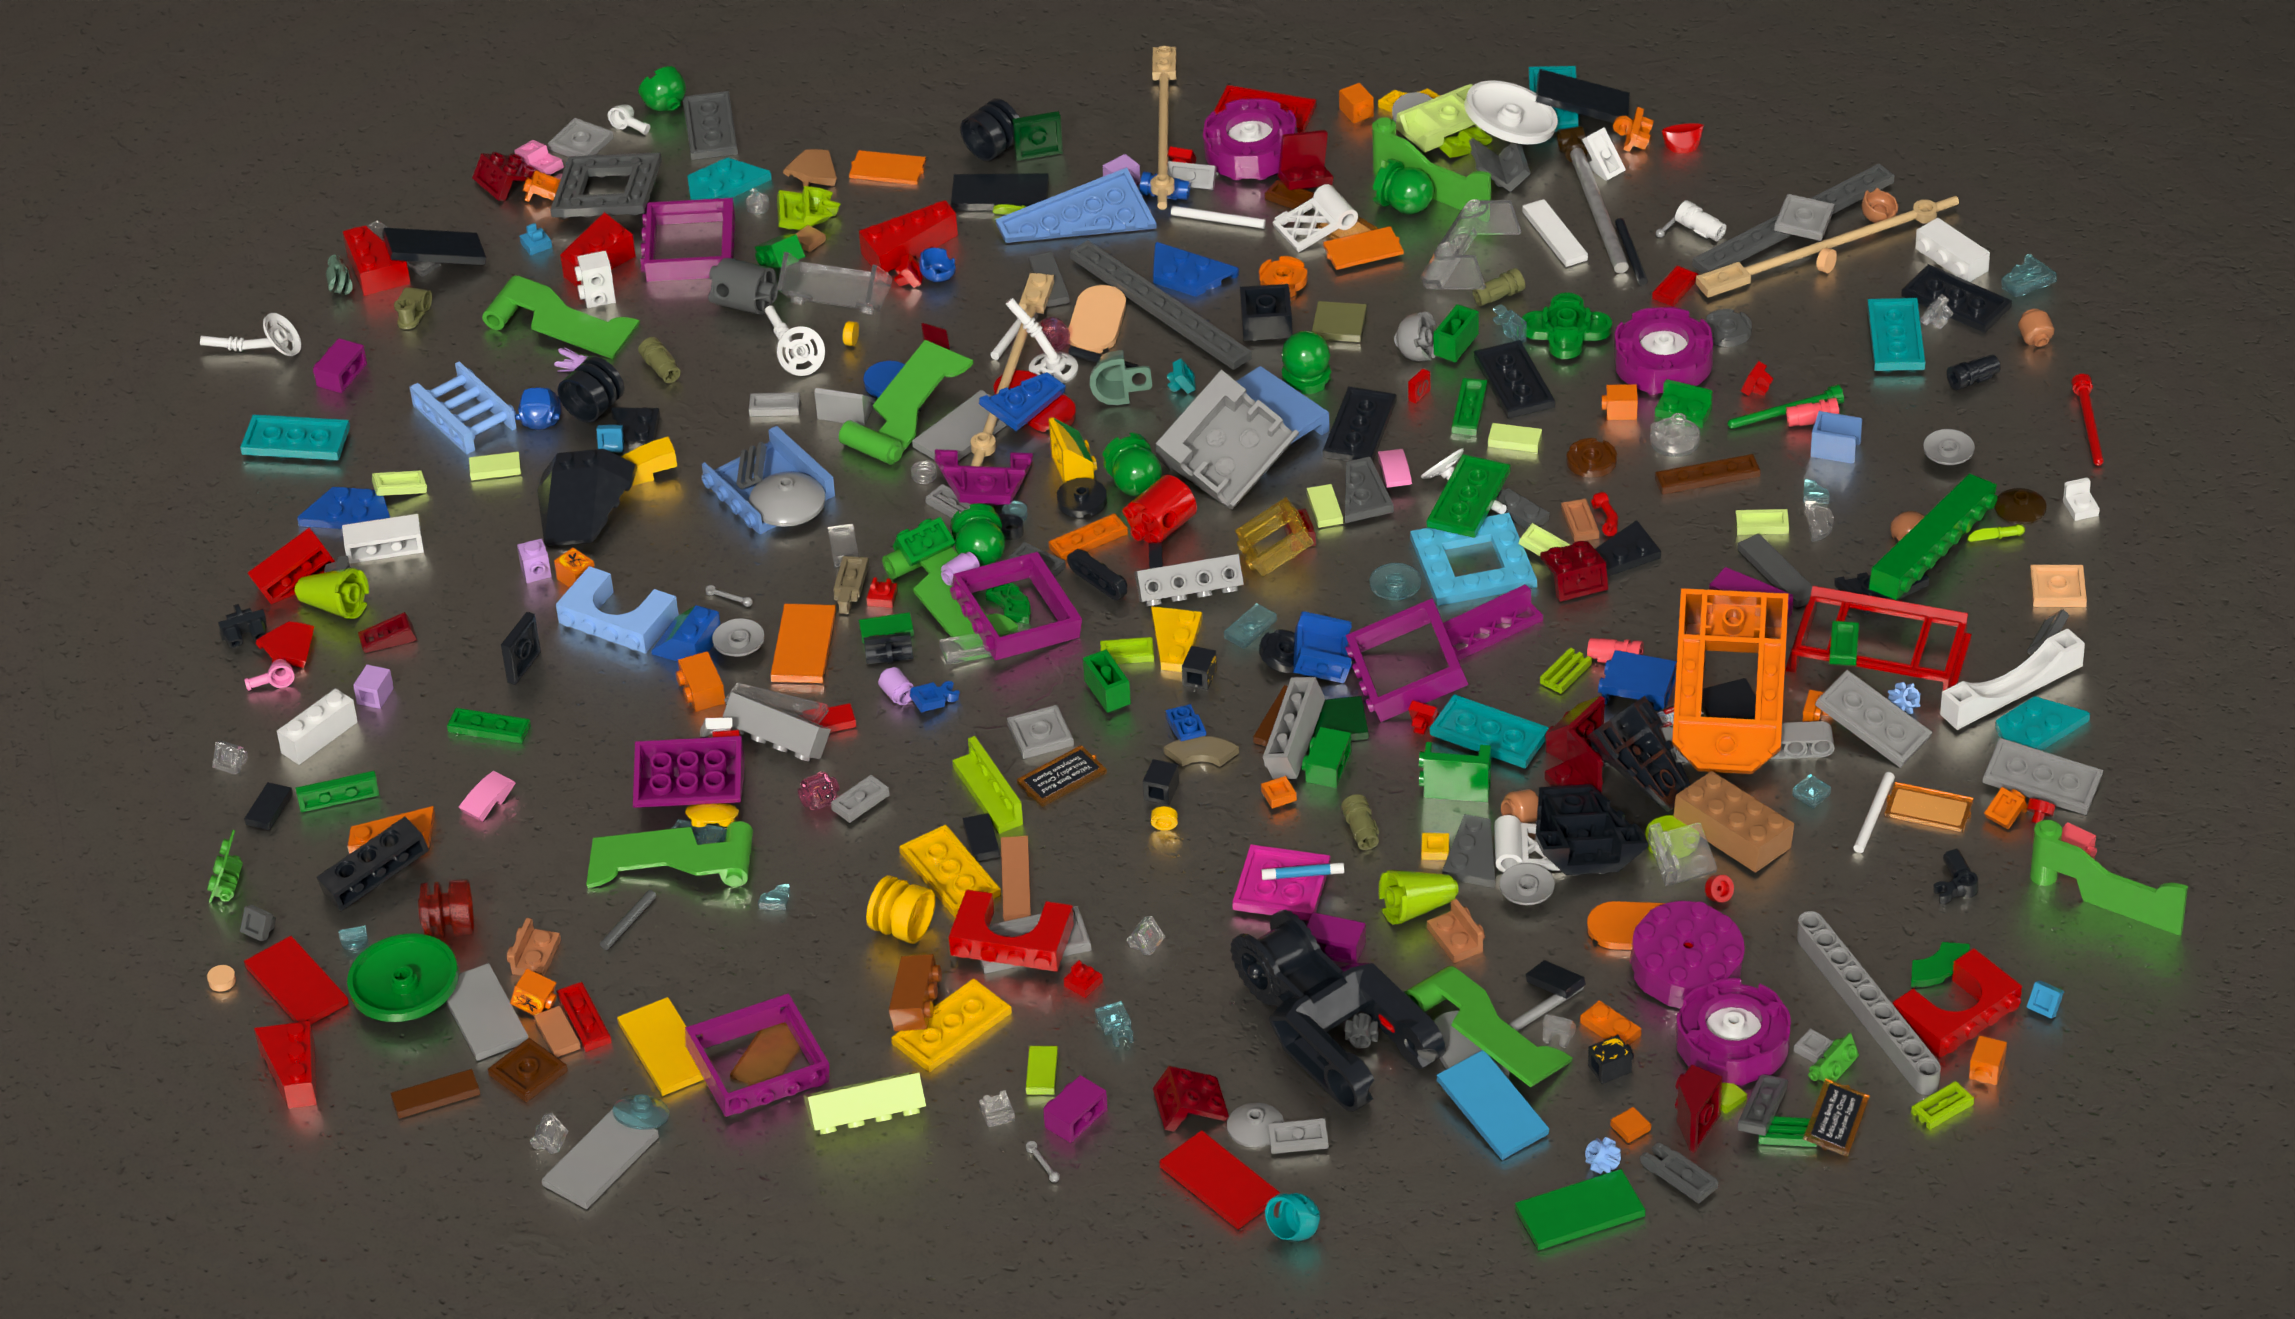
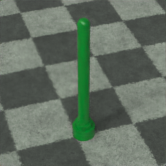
M1839 384L1828 387L1823 394L1730 419L1727 424L1731 429L1785 415L1786 407L1806 403H1819V400L1823 399L1827 402V399L1836 398L1838 405L1844 403V394Z

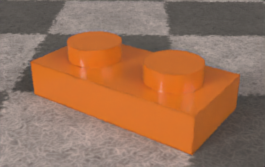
M1600 1000L1580 1015V1023L1605 1040L1619 1035L1625 1044L1631 1045L1641 1036V1028Z

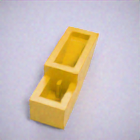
M669 436L649 442L621 456L637 466L632 486L654 481L653 473L677 467L675 450Z

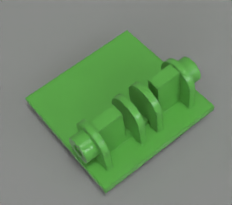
M232 830L229 840L223 839L219 854L223 856L217 855L212 870L216 876L211 875L207 890L211 891L209 903L212 902L214 896L219 897L224 902L234 897L243 865L239 856L228 855L235 830Z

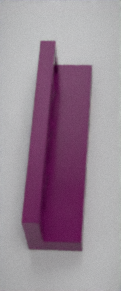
M1524 584L1444 622V626L1458 660H1462L1543 621V614L1531 604V589ZM1526 611L1531 615L1529 618L1517 617ZM1500 623L1511 624L1508 628L1496 627ZM1479 633L1490 634L1489 637L1484 639L1474 638ZM1458 643L1468 644V647L1458 651L1454 645Z

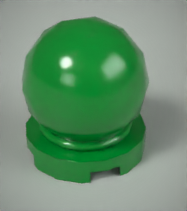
M1388 159L1387 167H1381L1376 175L1373 190L1377 191L1373 201L1384 207L1391 204L1394 209L1403 214L1411 215L1426 209L1433 199L1434 192L1433 184L1427 173L1419 168H1404V164L1401 161Z
M1298 331L1283 344L1281 352L1283 362L1282 381L1296 390H1301V394L1304 395L1315 394L1324 390L1325 384L1331 381L1330 350L1328 343L1321 335L1313 331Z
M1129 433V437L1121 440L1119 437H1116L1106 446L1102 454L1104 457L1103 466L1107 473L1114 478L1116 486L1126 495L1138 497L1162 477V467L1159 458L1152 453L1148 441L1141 434Z
M971 504L970 509L964 510L960 514L958 510L951 519L950 529L956 542L955 549L957 554L973 553L978 559L980 567L998 562L1004 554L1006 539L1001 530L1000 516L994 511V508L986 504Z

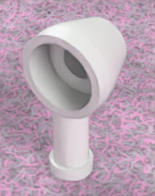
M630 105L615 106L608 113L610 123L617 129H624L630 126L644 135L650 130V124L633 118L634 110Z

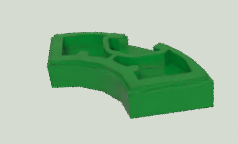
M1011 582L987 589L986 600L999 605L1004 611V616L1016 623L1030 624V602L1017 585Z
M1942 942L1940 949L1933 956L1913 960L1911 987H1927L1944 982L1947 977L1953 975L1954 961L1969 952L1970 944Z

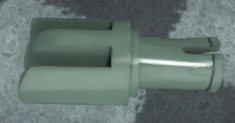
M336 254L331 255L328 258L329 267L326 270L329 291H332L334 288V292L340 294L342 289H344V294H349L353 289L350 270L343 264V258L338 255V260Z

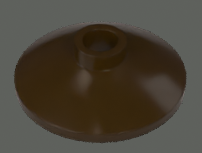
M2013 488L1997 496L1995 511L1999 517L2007 522L2025 525L2040 520L2045 515L2047 506L2044 498L2037 492L2025 488Z

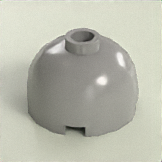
M1429 312L1415 313L1406 316L1400 322L1394 335V342L1406 358L1412 361L1423 362L1431 361V357H1436L1434 355L1433 326H1437L1432 314Z

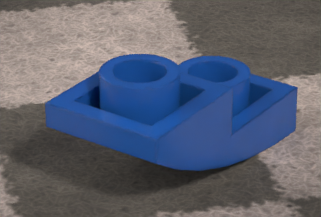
M1191 704L1165 710L1166 719L1173 733L1180 741L1206 736V730L1199 714L1195 715Z

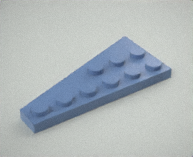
M1127 167L996 219V225L1005 243L1157 229V224Z

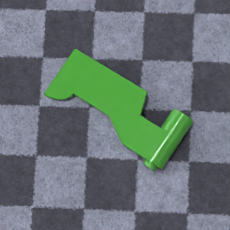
M1382 117L1373 122V173L1377 175L1381 167H1387L1388 159H1396L1404 164V168H1419L1427 173L1434 187V200L1486 221L1491 219V173L1474 171L1465 177L1435 165L1424 157L1408 140L1396 136V123L1393 120Z
M512 276L482 315L483 321L488 327L494 330H501L519 306L534 311L531 324L532 330L610 359L615 358L640 324V320L628 317H617L607 322L569 308L550 287L521 276Z
M924 340L872 405L886 420V423L879 432L848 420L840 429L839 442L890 465L899 461L902 453L916 436L918 410L944 376L954 377L962 374L972 366L973 360Z
M952 547L911 567L900 549L883 556V566L892 579L899 578L921 566L928 572V575L913 588V592L965 655L984 646L980 636L974 633L968 617L963 616L957 600H953L950 593L952 586L947 585L941 578V567L958 556ZM983 610L999 637L1018 630V625L1010 618L1001 614L987 615Z
M2042 820L2035 825L2030 878L2034 883L2041 886L2052 885L2057 881L2058 872L2071 876L2077 880L2083 901L2181 936L2188 886L2179 883H2164L2158 889L2113 874L2080 847L2061 841L2062 827L2059 823L2052 820Z
M732 822L726 828L725 842L697 845L691 827L593 838L586 883L587 888L597 887L611 881L616 877L618 871L670 866L696 876L719 873L721 880L726 885L731 887L742 886L748 880L753 829L745 822Z
M1453 966L1443 968L1404 991L1424 1012L1446 999L1456 1005L1460 1010L1451 1026L1529 1087L1534 1086L1572 1062L1573 1058L1559 1049L1550 1046H1535L1499 1018L1487 992Z

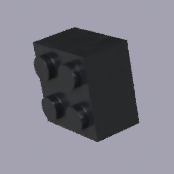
M1289 284L1240 287L1243 341L1283 339L1292 336Z

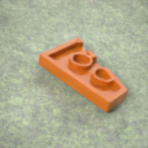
M434 806L351 826L348 840L349 853L354 852L403 817H406L422 833L430 850L435 817Z

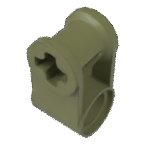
M412 287L404 288L402 294L394 303V308L398 312L397 324L399 328L408 330L415 328L432 304V293L430 290Z

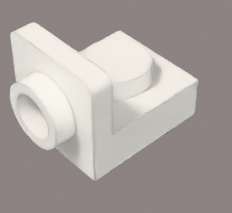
M2089 478L2069 481L2064 485L2063 502L2074 521L2099 516V507L2090 493L2091 482Z

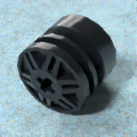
M994 98L962 120L960 125L962 139L969 151L983 161H990L1014 144L1012 119L1020 117L1007 102Z
M591 356L559 383L557 391L564 408L578 420L587 423L598 419L623 395L625 388L619 372L612 364L600 357Z

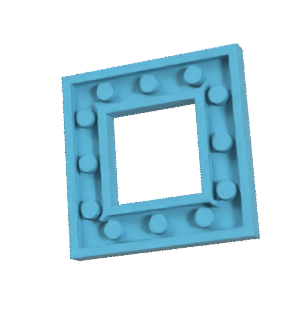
M1509 513L1486 517L1475 538L1432 528L1410 531V540L1437 606L1504 594L1524 584L1529 588L1537 587V578L1524 547L1518 544L1520 538ZM1492 542L1502 568L1455 577L1445 550Z

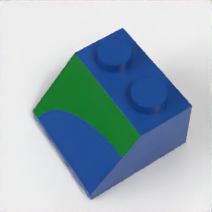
M695 605L675 617L651 650L652 654L678 662L682 658L707 651L709 653L714 646L713 633L721 625L719 611Z

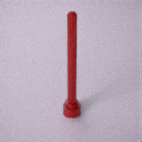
M2078 374L2071 380L2072 389L2080 397L2093 463L2096 466H2101L2103 464V456L2089 395L2093 388L2092 380L2087 374Z

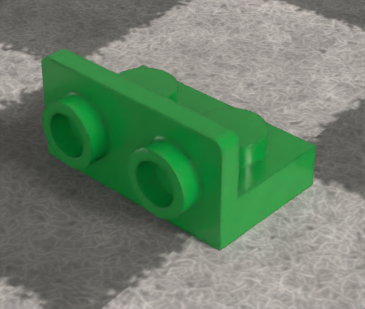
M1666 379L1663 385V395L1655 408V416L1703 428L1712 410L1713 391Z
M939 517L934 520L931 518L926 519L911 531L910 529L901 531L896 535L897 538L892 547L895 551L900 549L911 567L953 547L956 542L942 518Z

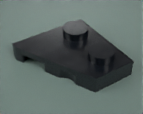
M612 407V418L616 420L618 425H623V435L629 448H637L655 441L660 418L659 408Z

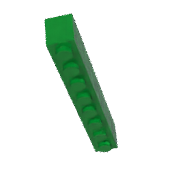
M1968 474L1872 567L1869 589L1894 600H1897L1904 592L1907 593L1917 580H1921L1929 568L1932 569L1936 561L1941 556L1944 557L1948 549L1953 544L1956 545L1965 533H1968L1977 521L1982 520L1984 514L1989 509L1992 510L1997 502V495H1995L1997 484Z

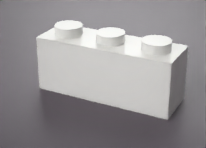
M1936 218L1917 229L1915 249L1955 276L1971 282L1988 272L1990 252L1941 219Z
M418 514L342 525L345 552L350 564L424 552Z
M335 688L278 729L277 735L281 753L300 765L355 725L358 721L353 699Z

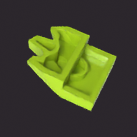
M804 186L802 193L779 190L777 195L778 227L802 230L807 225L812 227L825 222L832 216H836L841 203L831 201L833 192L821 188Z

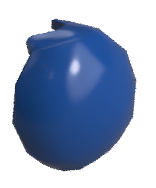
M928 248L920 253L919 270L926 279L932 282H944L955 274V259L952 258L950 260L945 249Z

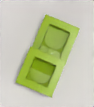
M1468 127L1459 131L1458 136L1444 137V143L1439 148L1450 158L1471 153L1472 149L1469 140L1472 138L1484 146L1490 144L1492 138L1478 127Z

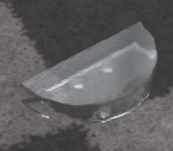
M1805 501L1804 508L1811 542L1822 540L1832 532L1834 516L1829 508L1826 510L1818 506V503L1815 501Z

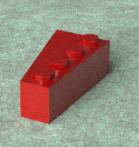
M946 200L859 230L861 254L881 280L888 276L889 271L901 265L902 256L910 253L915 259L920 258V253L925 249L937 248L958 236L956 213Z

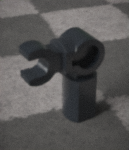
M1956 848L1945 852L1943 861L1953 879H1951V882L1939 881L1933 885L1935 894L1945 892L1939 894L1940 904L1949 903L1956 896L1957 898L1975 896L1978 893V877L1970 870L1960 850Z

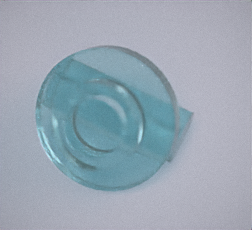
M366 926L338 930L341 945L346 950H360L368 943Z

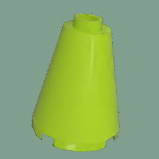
M345 568L301 577L295 585V594L300 602L346 619H356L362 615L366 608L367 602H364L365 594H369V585L363 571L356 568Z
M1389 870L1386 871L1387 873H1382L1379 880V900L1384 899L1386 908H1382V911L1387 921L1392 925L1402 924L1446 905L1454 900L1458 894L1456 880L1447 874Z

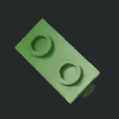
M1848 1033L1844 1038L1835 1039L1823 1054L1824 1058H1819L1809 1068L1808 1076L1811 1080H1822L1826 1089H1828L1829 1084H1834L1858 1058L1859 1053L1851 1033Z

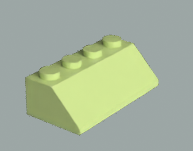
M915 1071L804 1095L812 1129H820V1134L837 1131L836 1126L848 1124V1128L865 1125V1119L874 1117L876 1122L893 1119L892 1114L903 1111L904 1116L920 1113V1107L926 1106L920 1074Z

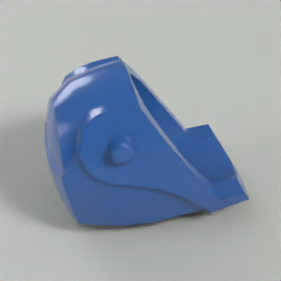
M529 388L524 390L520 398L519 414H516V420H520L523 426L535 430L554 426L560 419L562 412L559 396L548 388Z

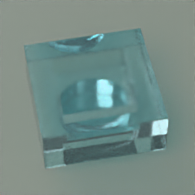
M1809 774L1793 788L1792 796L1814 809L1831 795V786Z

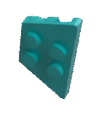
M728 157L687 175L691 200L732 198L772 180L769 170Z
M2034 696L1998 718L1995 723V729L2002 739L2042 751L2089 722L2090 713Z

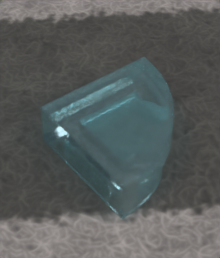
M1805 479L1803 503L1829 504V492L1827 489L1817 485L1816 481Z
M789 884L775 886L776 889L767 894L763 893L758 901L759 909L786 910L790 894Z

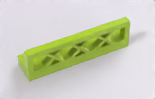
M975 736L968 738L969 754L952 760L954 770L985 814L989 813L992 825L998 834L1023 825L1021 801Z

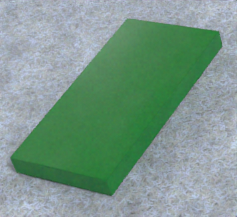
M1462 454L1426 521L1427 527L1475 538L1511 472L1510 464Z
M1622 1169L1515 1203V1210L1538 1251L1645 1216V1208Z

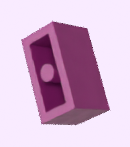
M338 338L313 367L317 387L343 393L367 365L364 345Z
M1312 912L1307 927L1316 938L1320 949L1333 961L1347 964L1358 963L1366 943V923Z
M1080 1075L1072 1083H1068L1057 1097L1048 1101L1043 1108L1045 1128L1072 1143L1108 1110L1106 1090Z

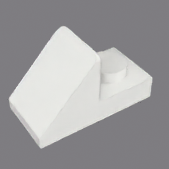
M1605 128L1582 139L1592 158L1588 162L1591 171L1605 181L1626 170Z

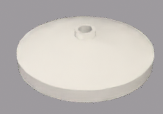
M1484 81L1477 83L1469 89L1464 102L1467 115L1477 126L1497 138L1513 143L1539 144L1545 142L1553 136L1558 123L1557 115L1551 106L1535 102L1536 93L1509 82Z

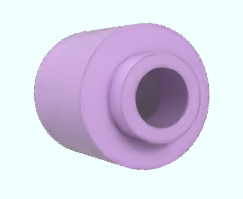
M971 552L961 553L941 567V578L947 585L952 586L953 574L980 567L979 561Z
M888 668L881 673L878 685L894 703L905 705L912 700L909 695L910 689L914 686L899 668Z

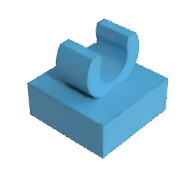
M535 223L526 226L527 233L520 235V242L530 256L552 248L551 239L542 228L537 229Z
M598 425V449H606L610 452H623V425Z
M2038 980L2033 986L2027 1008L2052 1019L2056 1017L2064 991Z

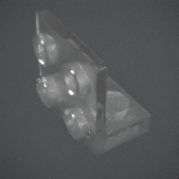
M1660 822L1649 825L1648 841L1665 887L1717 871V866L1701 823H1694L1670 831H1663Z

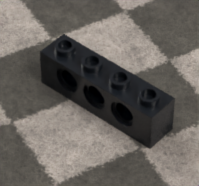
M403 817L316 878L323 893L341 912L427 853L429 848L422 833L406 817Z

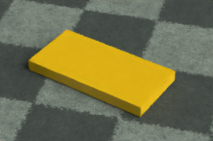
M946 824L899 846L901 855L934 892L953 917H956L966 889L993 893V899L1001 896L1000 887Z
M973 978L933 1007L934 1014L932 1018H929L927 1029L899 1031L891 1037V1041L896 1048L930 1073L1010 1015L1012 1009L1009 1004Z
M668 997L617 1017L620 1028L662 1096L704 1080L686 1047V1025Z

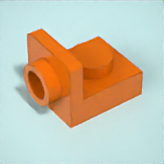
M535 170L532 178H527L523 187V191L526 192L524 201L529 202L533 193L543 198L554 200L561 180Z
M1809 690L1803 710L1802 722H1816L1821 720V715L1829 716L1815 705L1817 699L1824 692Z
M2001 787L1984 812L1986 818L2009 830L2021 811L2024 813L2028 811L2026 810L2025 796L2015 789L2008 791Z

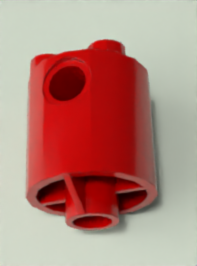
M1164 475L1125 506L1122 511L1132 528L1130 533L1135 540H1145L1148 543L1162 542L1196 514L1197 504L1191 489L1185 483L1172 475Z

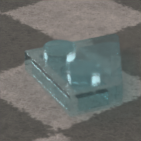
M2028 254L2024 257L2022 265H2016L2010 273H2007L2001 279L2002 288L2014 297L2024 296L2026 293L2057 282V273Z

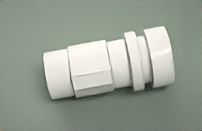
M1688 200L1684 201L1676 211L1675 221L1689 229L1694 228L1693 231L1705 239L1711 238L1717 242L1726 232L1725 224L1710 214L1703 212L1702 208Z

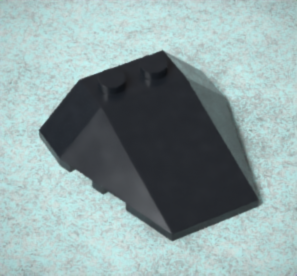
M606 449L557 453L542 473L537 490L545 546L593 543L609 520L607 515L612 508H617L620 504L619 498L623 492L629 491L632 487L637 471L636 464Z
M1643 696L1588 734L1587 737L1591 741L1594 750L1607 763L1666 812H1669L1675 807L1676 794L1691 784L1681 762L1676 764L1670 750L1674 747L1671 740L1666 741L1660 727L1663 726L1659 715L1648 699Z
M1591 784L1539 787L1535 839L1543 855L1565 875L1579 876L1581 874L1619 872L1648 848V841L1641 828L1636 823L1631 825L1626 821L1625 814L1621 810L1616 812L1610 806L1611 801Z

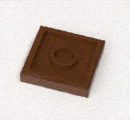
M531 1038L526 1039L488 1068L490 1077L526 1103L568 1071L567 1064Z

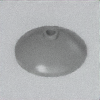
M793 471L779 472L764 478L755 485L750 493L749 503L761 514L762 522L774 526H795L813 519L821 512L825 504V491L823 486L809 475Z

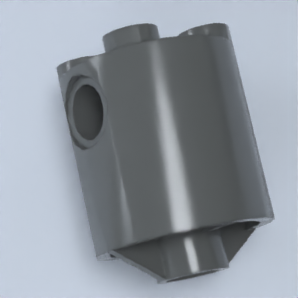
M727 257L723 258L717 266L713 265L710 269L709 278L712 280L708 300L716 305L762 315L766 313V307L771 306L778 296L776 274L770 267Z

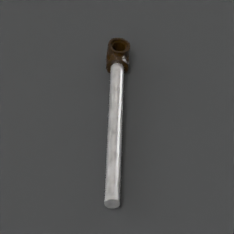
M1582 126L1558 129L1557 142L1561 153L1564 152L1569 162H1573L1614 270L1617 273H1624L1628 270L1629 266L1586 158L1588 150L1582 141L1585 138L1584 129Z

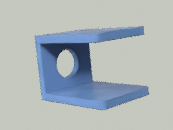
M1819 411L1812 430L1811 457L1853 464L1855 462L1856 445L1861 443L1862 418Z

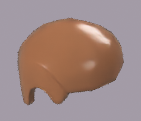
M1876 188L1870 193L1868 190L1865 192L1861 209L1863 215L1870 222L1876 223L1896 216L1898 204L1891 194Z
M1917 511L1900 513L1891 522L1892 538L1896 537L1900 541L1925 516Z

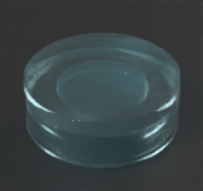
M1012 501L1011 504H1005L1002 507V514L1019 516L1024 522L1028 516L1027 506L1023 502Z

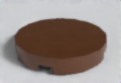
M1586 438L1570 446L1566 455V462L1568 468L1579 476L1587 478L1603 477L1611 473L1616 467L1617 452L1615 447L1607 441L1603 440L1602 443L1598 442L1597 438Z

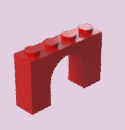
M966 889L949 934L951 956L1058 971L1074 926L1073 905L1046 901L1039 922L1033 930L1017 937H1004L995 934L989 929L994 915L993 893Z
M1974 948L1954 961L1952 981L1978 1002L1975 1006L1963 1011L1943 1010L1932 1004L1915 989H1911L1893 1001V1006L1929 1051L1938 1059L1947 1053L1954 1052L1959 1045L1968 1039L1975 1038L1980 1031L1989 1025H1994L2007 1013L2015 1011L2021 1003L2022 985Z

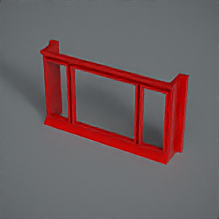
M1812 586L1811 596L1808 604H1806L1785 671L1796 673L1801 657L1824 661L1830 660L1831 637L1827 650L1805 646L1816 613L1817 602L1841 606L1836 621L1845 622L1849 608L1924 621L1910 665L1857 655V667L1943 682V691L1958 684L1972 634L1967 633L1968 613ZM1932 622L1957 627L1945 671L1919 666Z

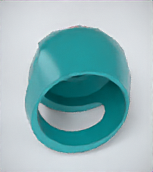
M1278 1194L1266 1205L1265 1218L1270 1230L1277 1237L1283 1240L1299 1242L1309 1239L1317 1231L1320 1222V1210L1314 1201L1304 1194ZM1279 1201H1282L1278 1217L1276 1218L1274 1216V1207Z

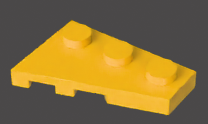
M1151 606L1161 670L1182 672V665L1191 646H1195L1202 623V612Z

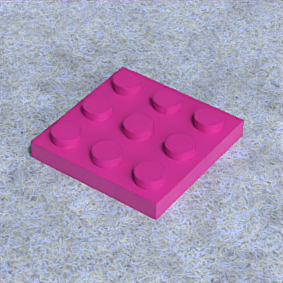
M1250 844L1232 902L1233 910L1273 915L1279 910L1286 909L1298 915L1300 920L1309 921L1312 912L1316 913L1327 875L1262 880L1261 869L1330 864V855Z

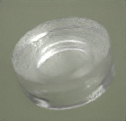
M919 461L913 464L911 467L913 481L919 484H927L934 481L937 476L935 464L930 461Z

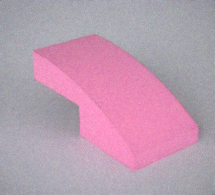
M535 140L515 149V154L523 157V161L526 164L536 168V171L551 175L564 168L562 159L549 154L546 145Z
M1403 449L1378 452V461L1382 468L1386 487L1412 484Z
M492 771L470 791L460 804L459 809L463 813L483 822L495 803L501 805L516 783Z

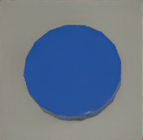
M883 361L870 366L865 371L863 377L866 391L871 396L879 398L905 364L898 361Z

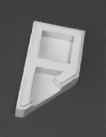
M705 718L700 729L701 738H709V735H712L714 731H730L732 729V718Z

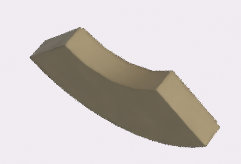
M1202 736L1185 741H1174L1164 747V754L1181 767L1201 761L1213 763L1220 767L1239 754V747L1221 738Z

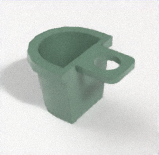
M1111 351L1101 356L1097 365L1093 368L1090 374V388L1093 395L1105 404H1130L1129 392L1152 388L1151 370L1148 366L1126 368L1124 351ZM1142 373L1146 376V381L1143 384L1137 385L1132 381L1133 375Z

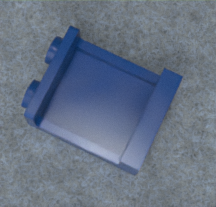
M1305 611L1301 612L1295 628L1293 673L1345 683L1351 668L1352 659L1348 657L1345 649L1348 646L1346 635L1350 633L1352 622Z
M1615 650L1612 659L1606 662L1604 671L1606 676L1605 678H1600L1598 693H1601L1602 697L1605 698V704H1608L1610 695L1636 700L1645 696L1649 702L1654 703V710L1656 712L1665 709L1676 682L1677 661Z

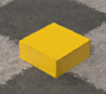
M1422 833L1421 860H1446L1449 854V833Z

